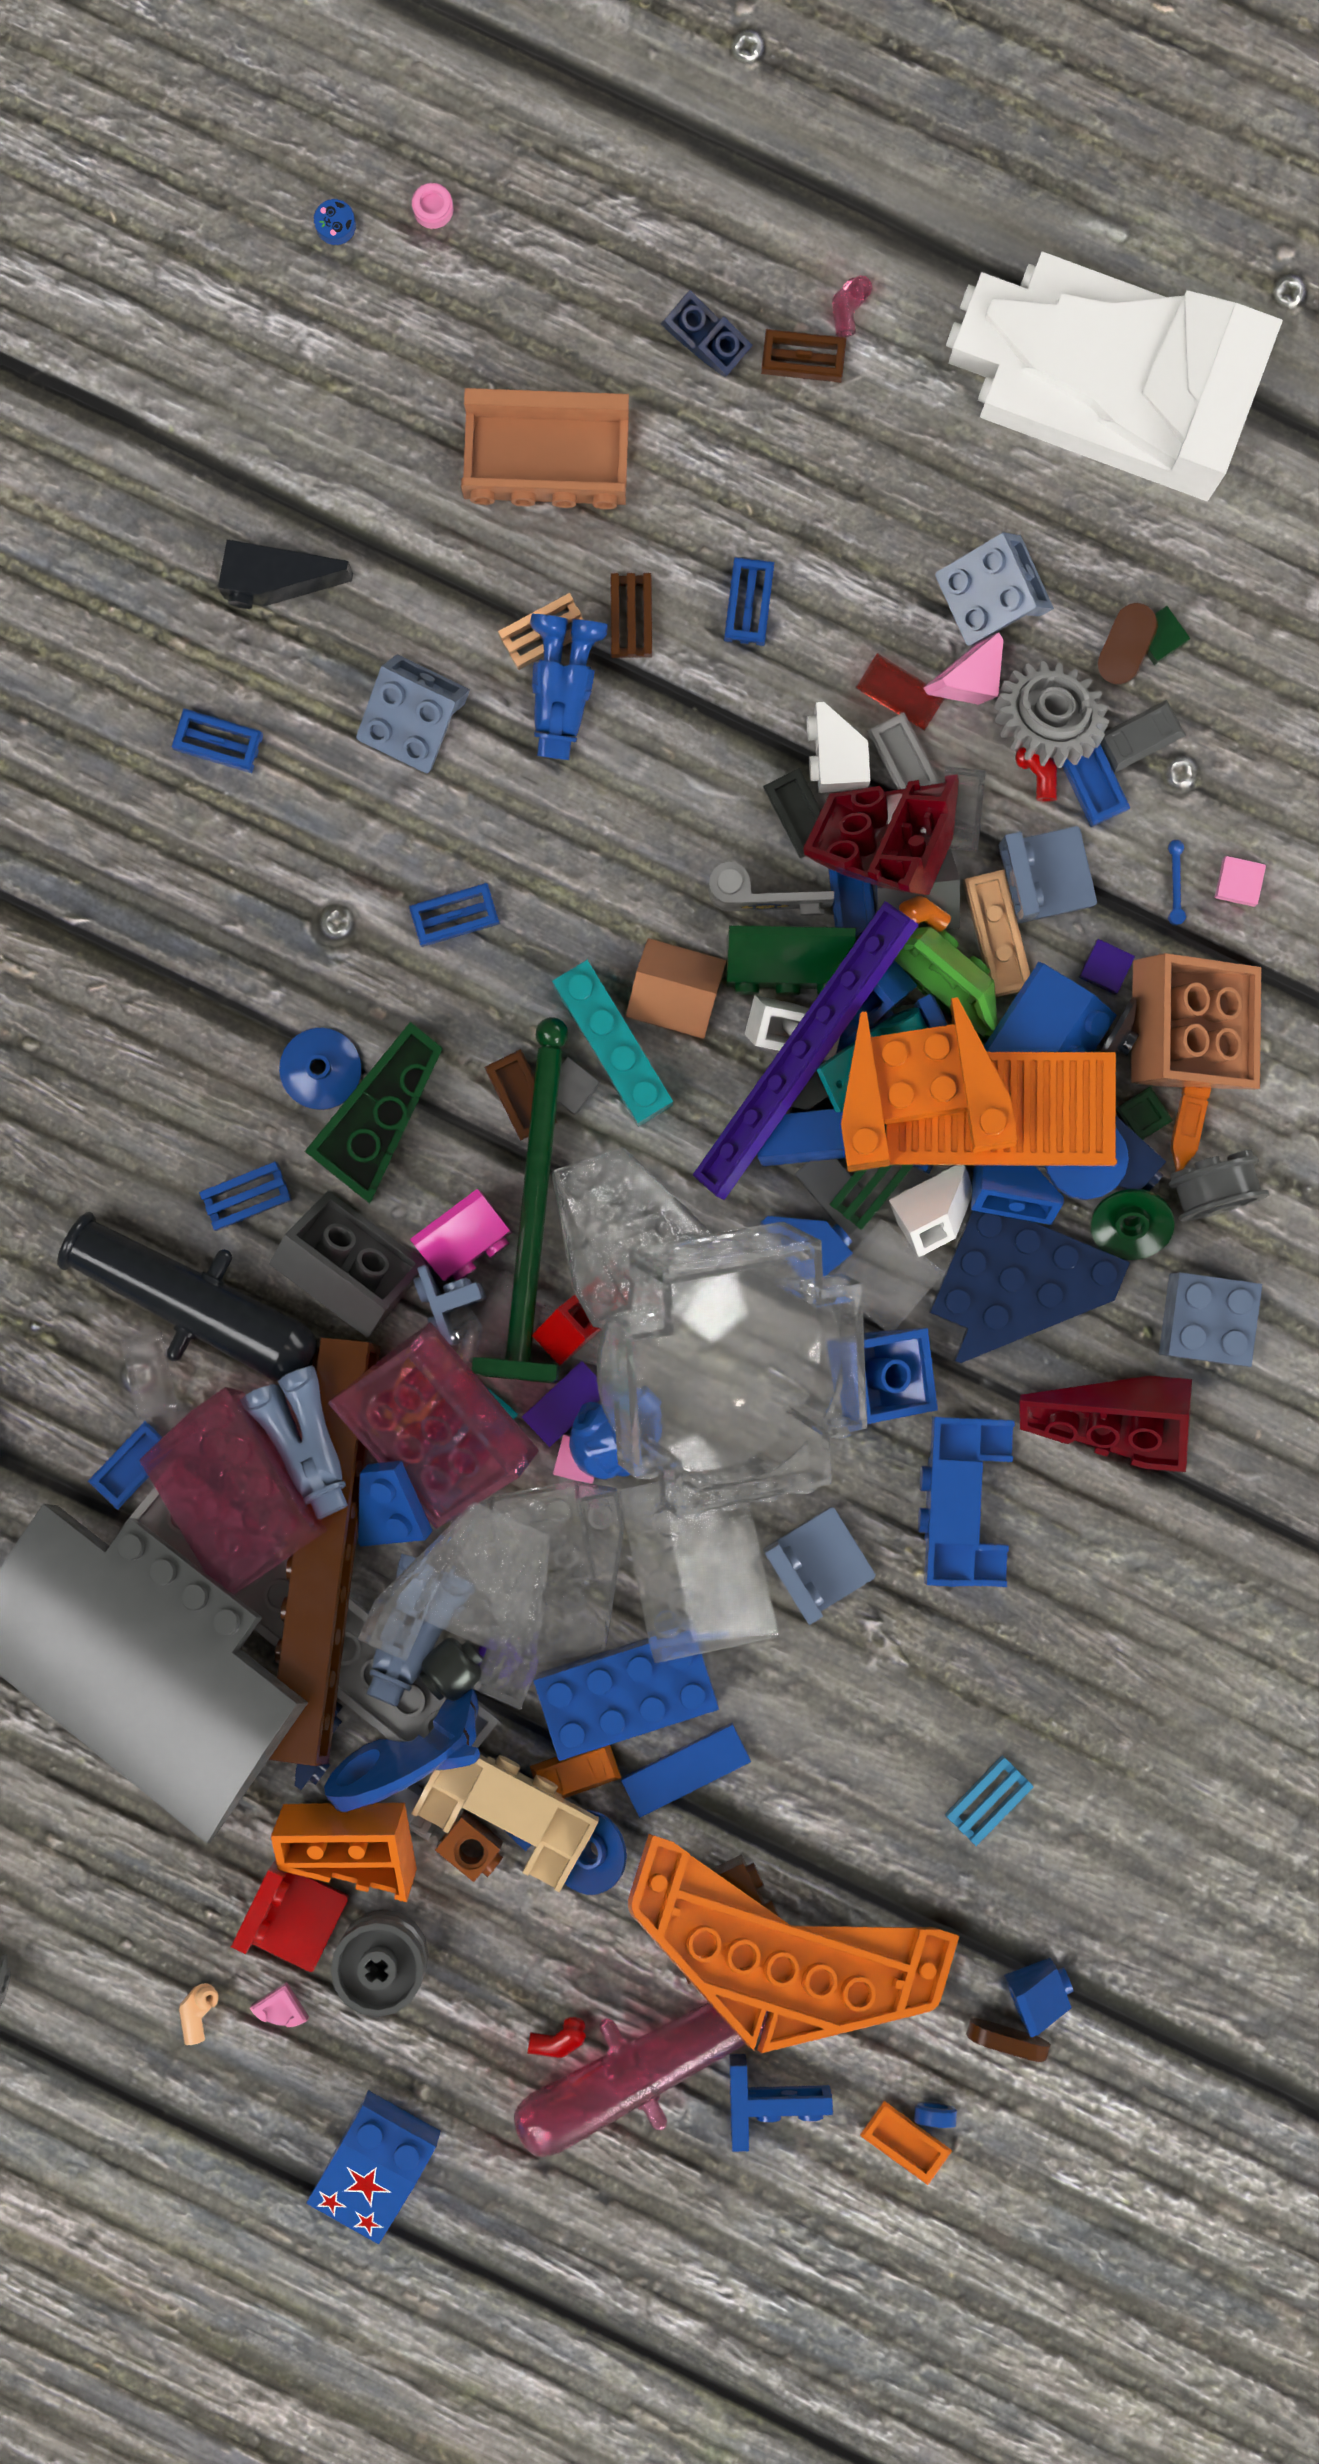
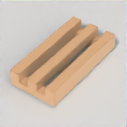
M570 593L498 631L504 646L518 670L544 657V644L521 656L518 653V650L541 639V635L534 630L513 642L511 638L531 628L530 620L532 614L554 616L568 609L569 612L559 617L567 618L568 623L572 622V619L583 620L581 612L576 607ZM571 629L566 631L563 646L572 642Z

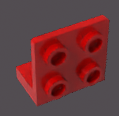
M275 1860L268 1869L231 1948L246 1954L253 1944L308 1972H313L347 1904L349 1896L319 1880L280 1871L277 1869Z

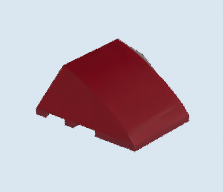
M958 774L945 776V783L920 786L919 780L909 781L905 789L884 792L880 786L830 793L804 845V854L815 862L851 878L883 888L929 895L953 840L959 785Z

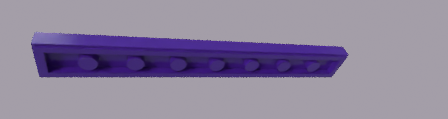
M884 901L693 1173V1176L715 1196L723 1200L726 1199L918 927V923L888 902Z

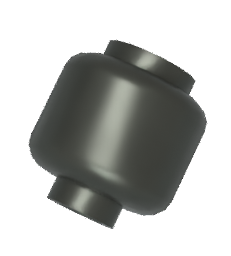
M447 1638L425 1657L422 1662L424 1671L420 1673V1678L438 1700L441 1701L445 1697L448 1700L456 1701L481 1681L483 1675L478 1664L484 1659L469 1640L461 1644L454 1638Z

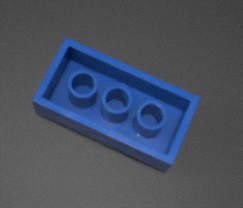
M693 1623L536 1673L533 1680L558 1761L719 1710L718 1701Z

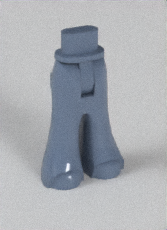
M308 1366L283 1376L278 1381L279 1385L270 1384L253 1390L240 1401L244 1409L264 1428L281 1456L293 1484L303 1497L304 1503H311L317 1519H321L347 1507L348 1504L341 1490L346 1487L345 1481H342L341 1464L323 1415L317 1373L314 1366ZM286 1398L288 1399L297 1417L302 1432V1438L299 1434V1431L289 1409Z
M401 1554L399 1559L393 1602L375 1651L372 1666L374 1670H370L369 1675L373 1676V1679L366 1693L395 1707L398 1706L404 1690L410 1692L412 1684L423 1670V1660L433 1650L445 1626L467 1600L475 1587V1584L441 1570L420 1622L415 1629H411L416 1612L436 1568L420 1559Z

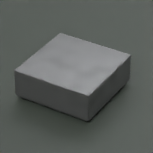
M567 1057L561 1065L557 1102L576 1115L600 1085V1081Z

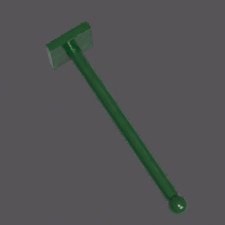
M549 1017L538 1024L535 1033L540 1047L537 1053L505 1360L473 1357L471 1371L474 1372L473 1374L483 1377L556 1384L559 1382L560 1367L558 1365L530 1362L563 1052L560 1048L564 1046L568 1039L566 1024L558 1018Z

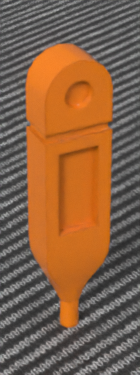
M1211 1087L1182 1088V1097L1180 1098L1170 1145L1176 1168L1175 1172L1183 1170L1198 1150Z

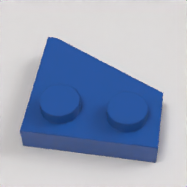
M402 1460L368 1464L360 1472L358 1543L360 1547L426 1540L433 1530Z

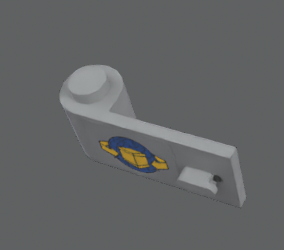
M734 862L721 863L715 867L710 875L708 887L709 898L713 905L725 911L800 909V915H824L825 910L821 908H831L834 901V891L751 894V882L748 872L743 866Z

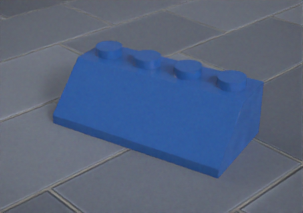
M1038 962L985 1043L984 1048L987 1052H1094L1117 1015L1095 994L1046 964Z

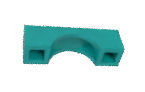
M588 959L552 980L554 989L590 1044L637 1126H641L673 1106L672 1098Z

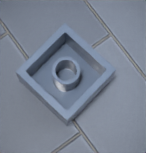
M1181 1272L1170 1273L1159 1355L1252 1367L1262 1284Z

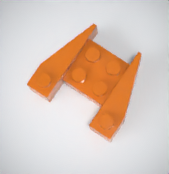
M958 997L951 998L952 1025L871 1037L867 1011L860 1013L841 1120L848 1172L890 1166L884 1125L967 1112L973 1153L1016 1146L1018 1139L1011 1097Z

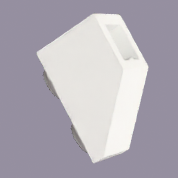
M816 702L814 715L807 716L808 741L815 740L816 756H809L810 781H818V793L868 788L870 784L868 740L825 702Z
M955 1165L889 1200L898 1226L918 1257L956 1238L972 1198V1185L965 1165Z

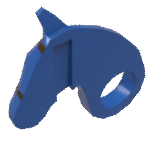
M470 1689L456 1701L446 1699L433 1720L434 1728L425 1738L418 1735L414 1740L405 1742L378 1739L363 1745L346 1757L330 1774L324 1785L325 1796L337 1811L345 1813L378 1803L408 1788L435 1770L454 1769L476 1763L480 1758V1752L478 1748L472 1747L476 1740L475 1724L479 1710L475 1691Z

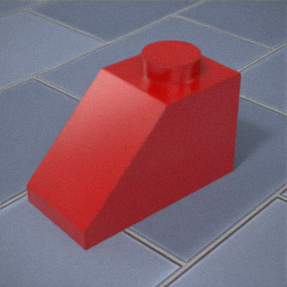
M600 1274L559 1306L532 1336L560 1366L613 1320L628 1303Z

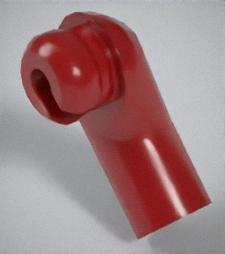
M1020 747L1015 755L1016 764L1023 769L1030 768L1036 775V800L1040 802L1056 801L1057 766L1055 762L1049 758L1046 765L1041 766L1038 754H1034L1032 758L1026 760L1024 759L1026 748Z
M568 2017L564 2020L563 2030L555 2035L530 2032L527 2054L554 2058L566 2057L583 2045L586 2039V2034L584 2033L585 2022L579 2017Z

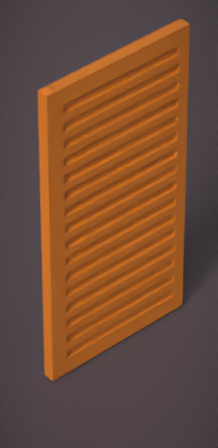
M987 1052L1011 1097L1018 1139L1015 1147L973 1153L967 1112L886 1125L890 1165L1115 1166L1117 1164L1116 1052Z

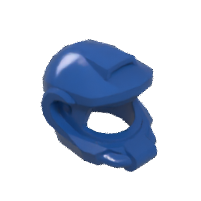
M644 1385L639 1387L630 1386L622 1392L614 1391L601 1404L587 1402L581 1406L574 1420L569 1440L570 1453L579 1470L590 1477L608 1480L616 1476H629L639 1469L642 1462L648 1458L660 1435V1413L658 1410L659 1400ZM621 1407L630 1411L636 1420L638 1429L636 1441L624 1440L622 1429L616 1420V1414Z

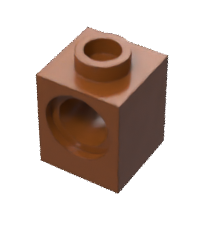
M464 1810L453 1823L449 1833H445L440 1839L435 1851L471 1881L475 1882L481 1873L488 1877L503 1858L498 1853L501 1850L503 1841ZM468 1839L477 1840L482 1844L484 1853L478 1857H469L463 1852L461 1844Z

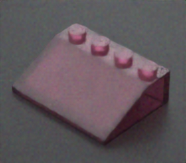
M431 1322L403 1341L328 1402L331 1408L379 1463L402 1460L426 1517L435 1529H438L519 1478L539 1452V1449Z
M225 1387L191 1410L139 1461L205 1573L234 1595L327 1530L322 1521L317 1519L311 1503H304L303 1497L293 1484L280 1454L264 1428L244 1409L240 1400L245 1396V1393Z

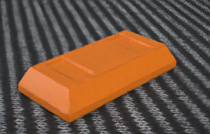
M610 1745L558 1761L556 1756L530 1766L533 1778L536 1775H540L558 1786L556 1792L560 1793L563 1799L621 1779Z
M885 2100L860 2133L862 2138L927 2185H929L952 2152V2149Z

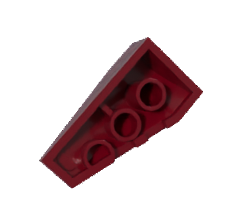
M1144 1376L1021 1394L1019 1400L1020 1430L1064 1444L1078 1441L1094 1446V1453L1106 1457L1109 1452L1131 1458V1465L1140 1468L1186 1472L1192 1379Z

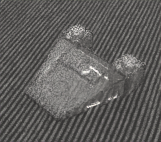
M473 1502L375 1599L358 1640L407 1661L423 1622H428L487 1648L483 1657L484 1660L480 1664V1679L473 1686V1689L521 1709L538 1668V1634L542 1627L543 1615H541L543 1590L546 1587L551 1535L477 1502Z

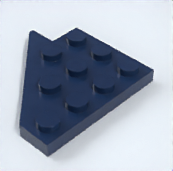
M971 1210L929 1313L966 1328L953 1360L957 1363H963L1115 1301L1130 1262L1032 1221Z

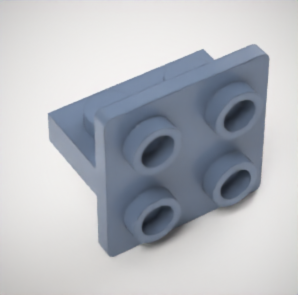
M428 1265L417 1267L420 1277L413 1280L421 1302H429L434 1316L427 1319L435 1342L443 1341L445 1347L458 1345L459 1341L449 1313L487 1300L482 1284L477 1282L472 1284L470 1279L463 1278L444 1285L445 1294H442L433 1268Z

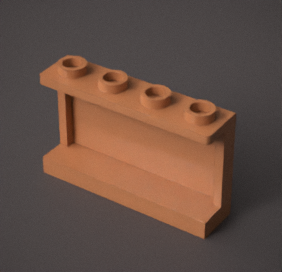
M465 388L463 478H461V489L464 499H470L472 503L478 505H490L495 500H505L523 507L533 506L535 502H552L553 506L560 508L575 507L576 503L593 504L595 508L606 510L614 509L617 505H626L629 394Z

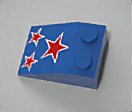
M368 2090L306 2204L373 2242L380 2244L436 2149L441 2131Z

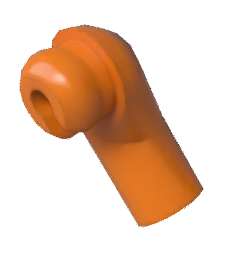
M916 896L903 901L899 905V911L918 924L925 922L937 932L943 931L951 920V916L926 897Z

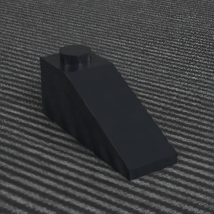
M227 539L218 589L224 599L228 600V604L242 609H251L253 604L268 606L351 582L353 571L349 561Z

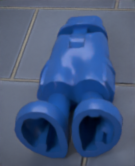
M532 614L530 620L531 628L541 635L544 644V660L534 662L531 683L533 694H535V731H539L534 732V737H539L537 756L569 760L571 742H577V738L574 736H577L585 703L589 700L592 692L595 670H591V667L586 666L588 656L594 643L606 637L608 624L572 619L569 664L564 666L561 663L568 619L544 614Z

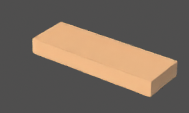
M1005 870L966 878L963 880L982 961L991 971L988 976L994 980L996 998L1017 994L1030 976V970Z

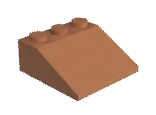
M1167 953L1133 960L1132 997L1137 999V1010L1132 1030L1138 1033L1139 1036L1132 1046L1131 1083L1162 1087L1260 1089L1261 967Z

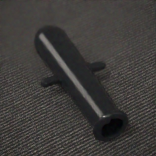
M86 1212L72 1225L59 1250L57 1265L60 1269L67 1270L71 1267L175 1325L174 1330L177 1332L167 1349V1357L171 1361L180 1360L191 1339L196 1340L198 1338L267 1378L279 1381L288 1373L312 1366L313 1356L317 1353V1340L303 1323L224 1285L225 1281L222 1278L232 1261V1254L226 1249L218 1251L208 1271H203L201 1274L97 1223L93 1213Z

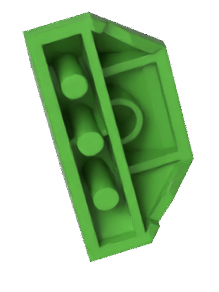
M932 927L916 928L894 960L918 985L916 989L924 996L933 995L939 1008L950 1018H952L950 1009L951 998L958 997L984 1046L998 1025L994 980L988 976L991 972L990 969L977 957L971 956L968 959L957 949L959 946L957 940L945 930L937 932Z

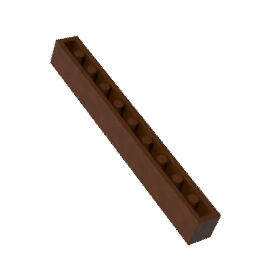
M321 1338L320 1347H317V1353L313 1356V1366L319 1381L323 1415L341 1464L342 1481L346 1483V1487L341 1490L348 1506L329 1516L317 1519L311 1503L305 1504L303 1497L297 1490V1494L300 1496L299 1511L295 1513L291 1525V1533L295 1538L294 1550L286 1564V1577L290 1582L288 1596L283 1599L280 1611L281 1620L284 1622L282 1639H279L276 1645L275 1661L279 1664L277 1679L306 1700L308 1704L269 1758L272 1761L310 1766L329 1764L358 1532L360 1472L366 1467L381 1346L370 1342Z

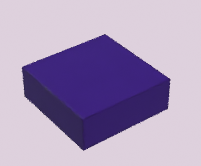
M1097 939L1079 978L1116 995L1135 956Z

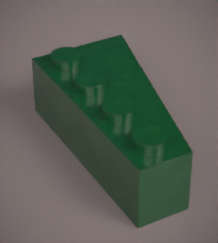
M410 1022L304 1152L370 1204L443 1048Z

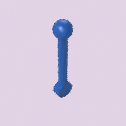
M1173 840L1168 845V850L1172 854L1173 910L1169 913L1168 920L1172 925L1177 926L1186 919V914L1181 909L1180 854L1184 851V844L1180 840Z

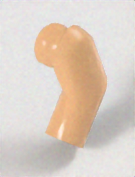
M208 1983L195 1986L180 2003L179 2014L185 2045H194L205 2041L202 2018L211 2007L214 2008L219 2000L218 1992Z

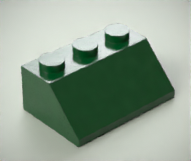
M729 925L727 935L726 987L735 988V994L741 995L759 994V988H776L777 995L785 996L800 995L801 989H817V995H819L854 946L856 928Z

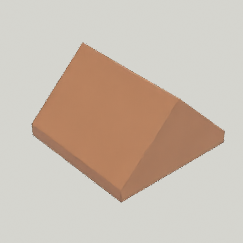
M648 938L636 971L626 1018L704 1039L727 960Z

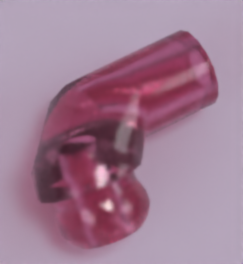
M859 275L849 279L832 298L837 337L845 338L856 333L854 312L872 293V283L866 276Z

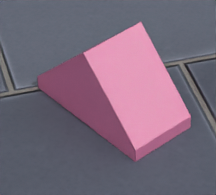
M998 632L975 644L924 686L923 689L927 695L977 705L998 697L1003 638Z

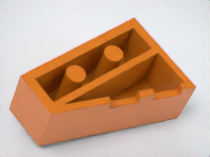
M332 1803L283 1804L271 1834L278 1870L330 1883L332 1877L356 1883V1890L368 1893L369 1888L372 1887L395 1893V1900L407 1902L417 1867L405 1803H375L345 1813L337 1811Z

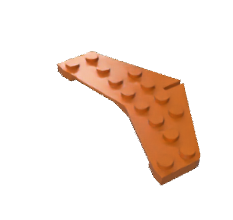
M648 1834L628 1898V1909L633 1918L753 2051L765 2013L769 2011L757 2051L760 2053L934 2010L941 2001L959 1940L958 1935L935 1927L792 1926L698 1861L674 1842L652 1834Z

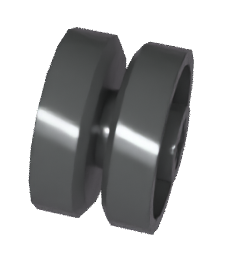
M382 1909L368 1912L352 1922L334 1951L330 1971L334 1989L344 2004L359 2014L381 2017L397 2013L411 2003L421 1987L427 1969L429 1951L425 1935L413 1920L400 1912ZM383 1960L387 1963V1965L381 1966L377 1963Z

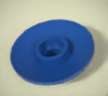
M313 1028L301 1032L287 1044L280 1059L279 1072L283 1087L293 1100L307 1108L325 1110L337 1107L348 1099L359 1085L362 1065L356 1047L346 1036L328 1028ZM323 1060L326 1064L325 1071L319 1075L313 1074L311 1070L313 1062Z
M586 1810L599 1817V1822L565 1884L576 1892L596 1895L611 1889L620 1880L625 1870L627 1853L623 1836L618 1827L605 1815L597 1811ZM592 1843L597 1847L598 1856L592 1852Z

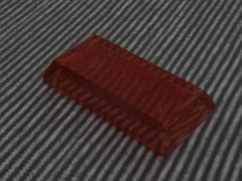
M878 653L856 686L857 690L899 715L904 712L909 722L924 731L945 699L927 695L923 689L927 683Z

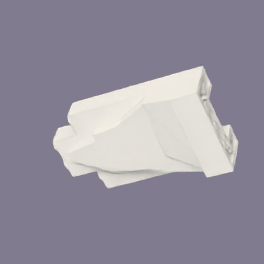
M1041 252L1036 266L1028 264L1020 286L983 272L980 274L976 287L968 284L960 309L967 312L962 324L954 322L946 347L952 348L949 364L986 377L977 400L985 403L980 418L1208 502L1227 472L1283 320L1239 303L1186 290L1184 296L1164 297L1051 254Z

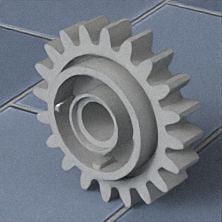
M1041 661L1037 671L1028 663L1025 665L1022 673L1014 670L1009 680L1004 681L994 708L999 711L995 718V723L1005 725L1000 734L1001 737L1015 738L1011 745L1012 750L1019 749L1020 747L1026 748L1024 759L1029 760L1034 754H1038L1041 766H1045L1049 758L1054 759L1058 768H1062L1067 758L1073 765H1077L1082 756L1089 758L1092 755L1094 749L1098 748L1105 736L1104 731L1109 724V720L1104 718V715L1108 710V706L1097 704L1102 696V692L1088 691L1092 682L1090 678L1082 682L1077 681V669L1072 670L1069 675L1064 674L1062 663H1058L1054 671L1049 670L1045 661Z

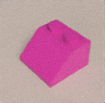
M476 1189L410 1238V1241L442 1280L447 1282L452 1277L457 1281L471 1274L476 1269L473 1262L486 1253L491 1258L510 1244L506 1237L513 1232L484 1193Z

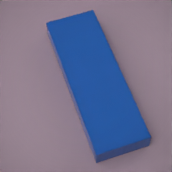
M730 1723L622 1777L621 1781L639 1818L750 1763L751 1759L733 1723Z

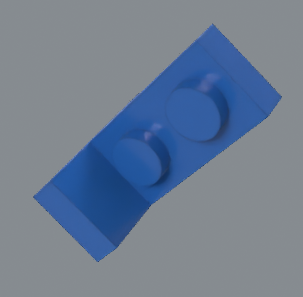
M729 2054L732 2152L749 2151L748 2117H756L760 2122H777L781 2120V2116H798L802 2121H819L823 2119V2115H833L830 2085L748 2087L746 2054Z

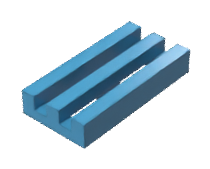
M1002 1755L945 1813V1816L977 1846L1034 1786ZM1005 1769L1009 1775L963 1821L959 1817L963 1811ZM1017 1781L1019 1783L1018 1787L973 1831L971 1827Z

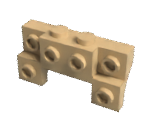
M480 1755L477 1762L469 1766L433 1771L411 1813L412 1815L422 1817L439 1826L446 1833H449L461 1808L479 1816L535 1846L523 1869V1874L531 1875L543 1881L560 1893L571 1870L599 1822V1817L563 1799L562 1795L556 1792L558 1786L552 1781L540 1775H536L534 1779L525 1776L519 1772L520 1765L501 1755L496 1760L489 1756L486 1758Z

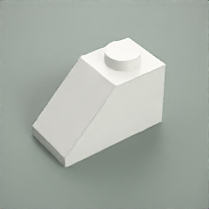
M754 995L744 1035L755 1046L780 1051L809 1008L786 1001ZM839 1039L824 1060H829L836 1054Z

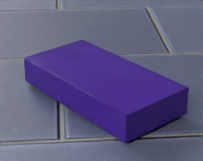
M581 1361L529 1409L522 1418L550 1447L573 1426L574 1420L584 1403H597L610 1390Z

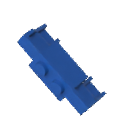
M932 1416L930 1457H928V1466H921L920 1491H927L926 1508H919L918 1532L925 1533L924 1540L926 1541L924 1583L926 1585L1007 1587L1006 1571L1009 1545L979 1543L982 1461L1013 1462L1012 1439L1013 1427L1015 1426L1014 1420Z

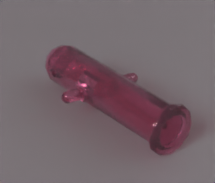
M709 2002L631 2042L629 2039L622 2037L612 2019L605 2018L601 2021L599 2028L609 2046L607 2054L550 2082L525 2097L514 2112V2125L517 2135L523 2146L534 2156L547 2157L563 2152L636 2108L644 2111L655 2130H663L667 2126V2118L658 2103L660 2094L739 2049L745 2043ZM768 2011L765 2013L759 2036L762 2035Z

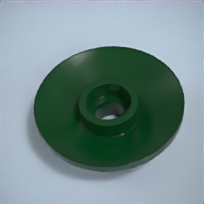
M1126 1189L1107 1196L1097 1205L1092 1214L1090 1226L1093 1240L1102 1251L1123 1260H1139L1158 1253L1169 1243L1174 1232L1175 1221L1172 1209L1159 1195L1142 1189ZM1129 1216H1137L1135 1219L1126 1218Z

